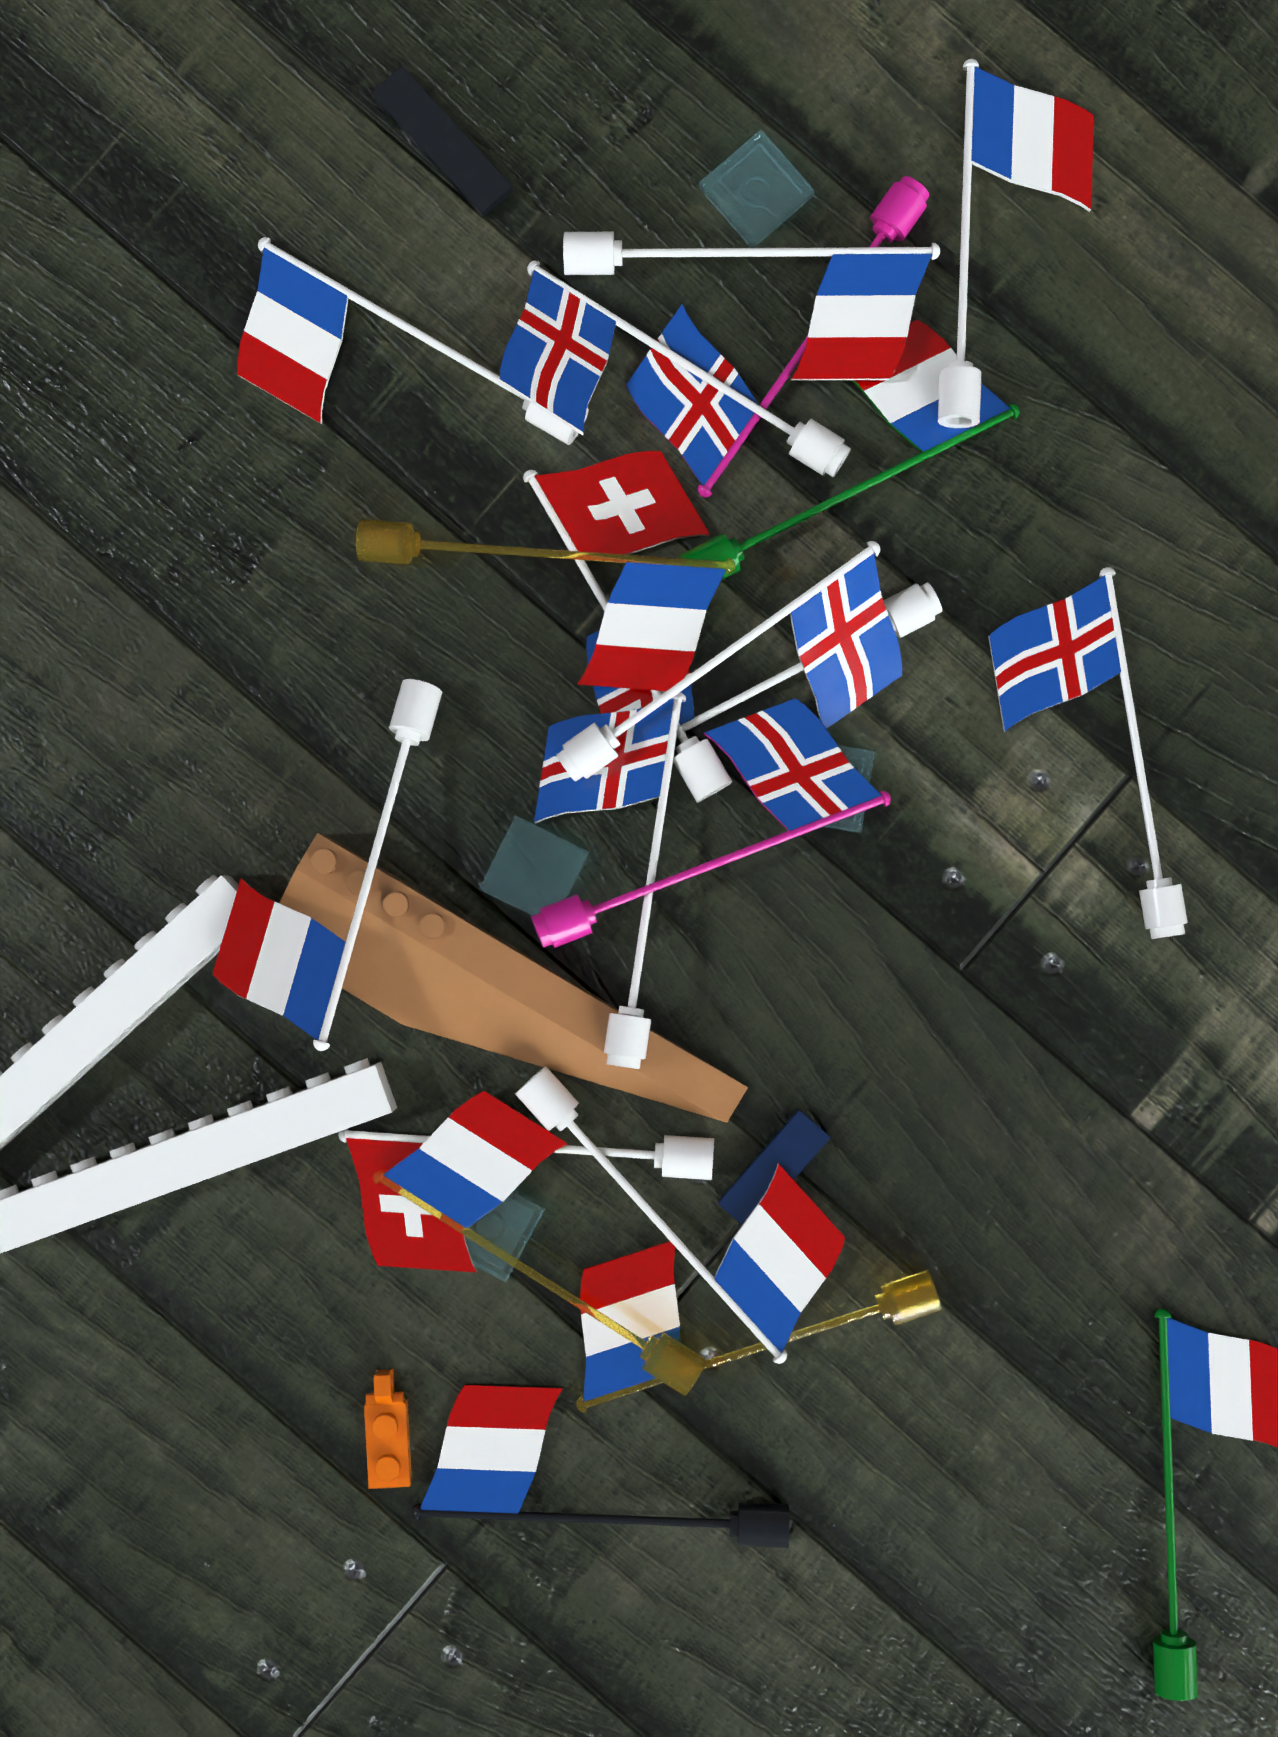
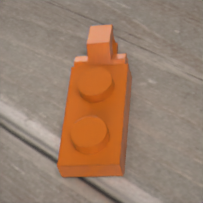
M394 1369L376 1370L377 1374L374 1375V1393L366 1394V1403L364 1405L368 1488L410 1487L412 1472L408 1399L404 1398V1391L395 1392Z

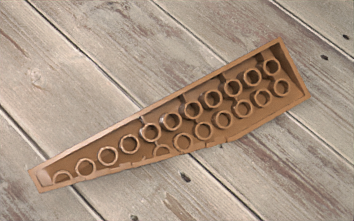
M317 833L295 869L279 904L313 918L346 942L369 860L328 835ZM376 865L342 989L402 1025L541 1067L546 1066L548 1069L719 1121L728 1122L748 1086L651 1028L646 1059H641L640 1069L607 1065L608 1054L604 1053L609 1014H618L619 1009Z

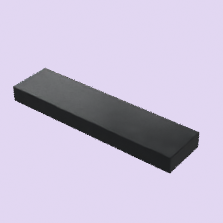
M402 66L371 93L373 100L482 218L513 192L512 185Z

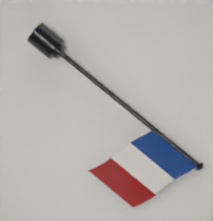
M465 1384L458 1394L449 1415L437 1470L422 1505L420 1503L414 1505L411 1511L412 1517L417 1521L420 1520V1517L730 1528V1537H738V1546L789 1547V1504L739 1502L738 1511H730V1519L520 1512V1508L537 1471L548 1418L556 1399L564 1387Z

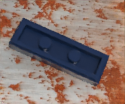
M798 1109L720 1197L717 1203L743 1225L765 1195L775 1174L777 1164L794 1180L831 1137Z

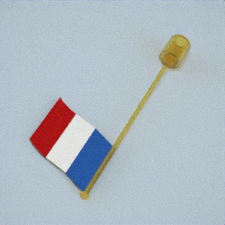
M361 519L356 533L357 558L359 561L409 565L412 557H418L420 549L626 563L607 602L593 656L577 685L667 691L685 678L693 662L705 615L725 572L726 574H731L735 569V562L728 557L727 562L423 541L420 540V533L414 531L412 523Z
M483 1091L458 1107L415 1152L387 1172L384 1169L375 1171L373 1175L375 1184H378L379 1181L642 1348L639 1357L645 1360L642 1365L644 1371L683 1396H686L691 1390L706 1363L704 1357L664 1332L659 1338L651 1335L648 1341L643 1340L468 1228L500 1205L540 1162L569 1143L490 1093Z
M671 1241L583 1270L580 1290V1311L586 1366L584 1398L581 1396L576 1402L577 1409L582 1413H587L588 1407L766 1350L767 1348L760 1342L678 1369L680 1319L674 1279L676 1247ZM926 1270L880 1285L883 1294L875 1296L877 1305L791 1333L787 1343L880 1312L883 1320L891 1318L894 1326L942 1311L930 1273Z

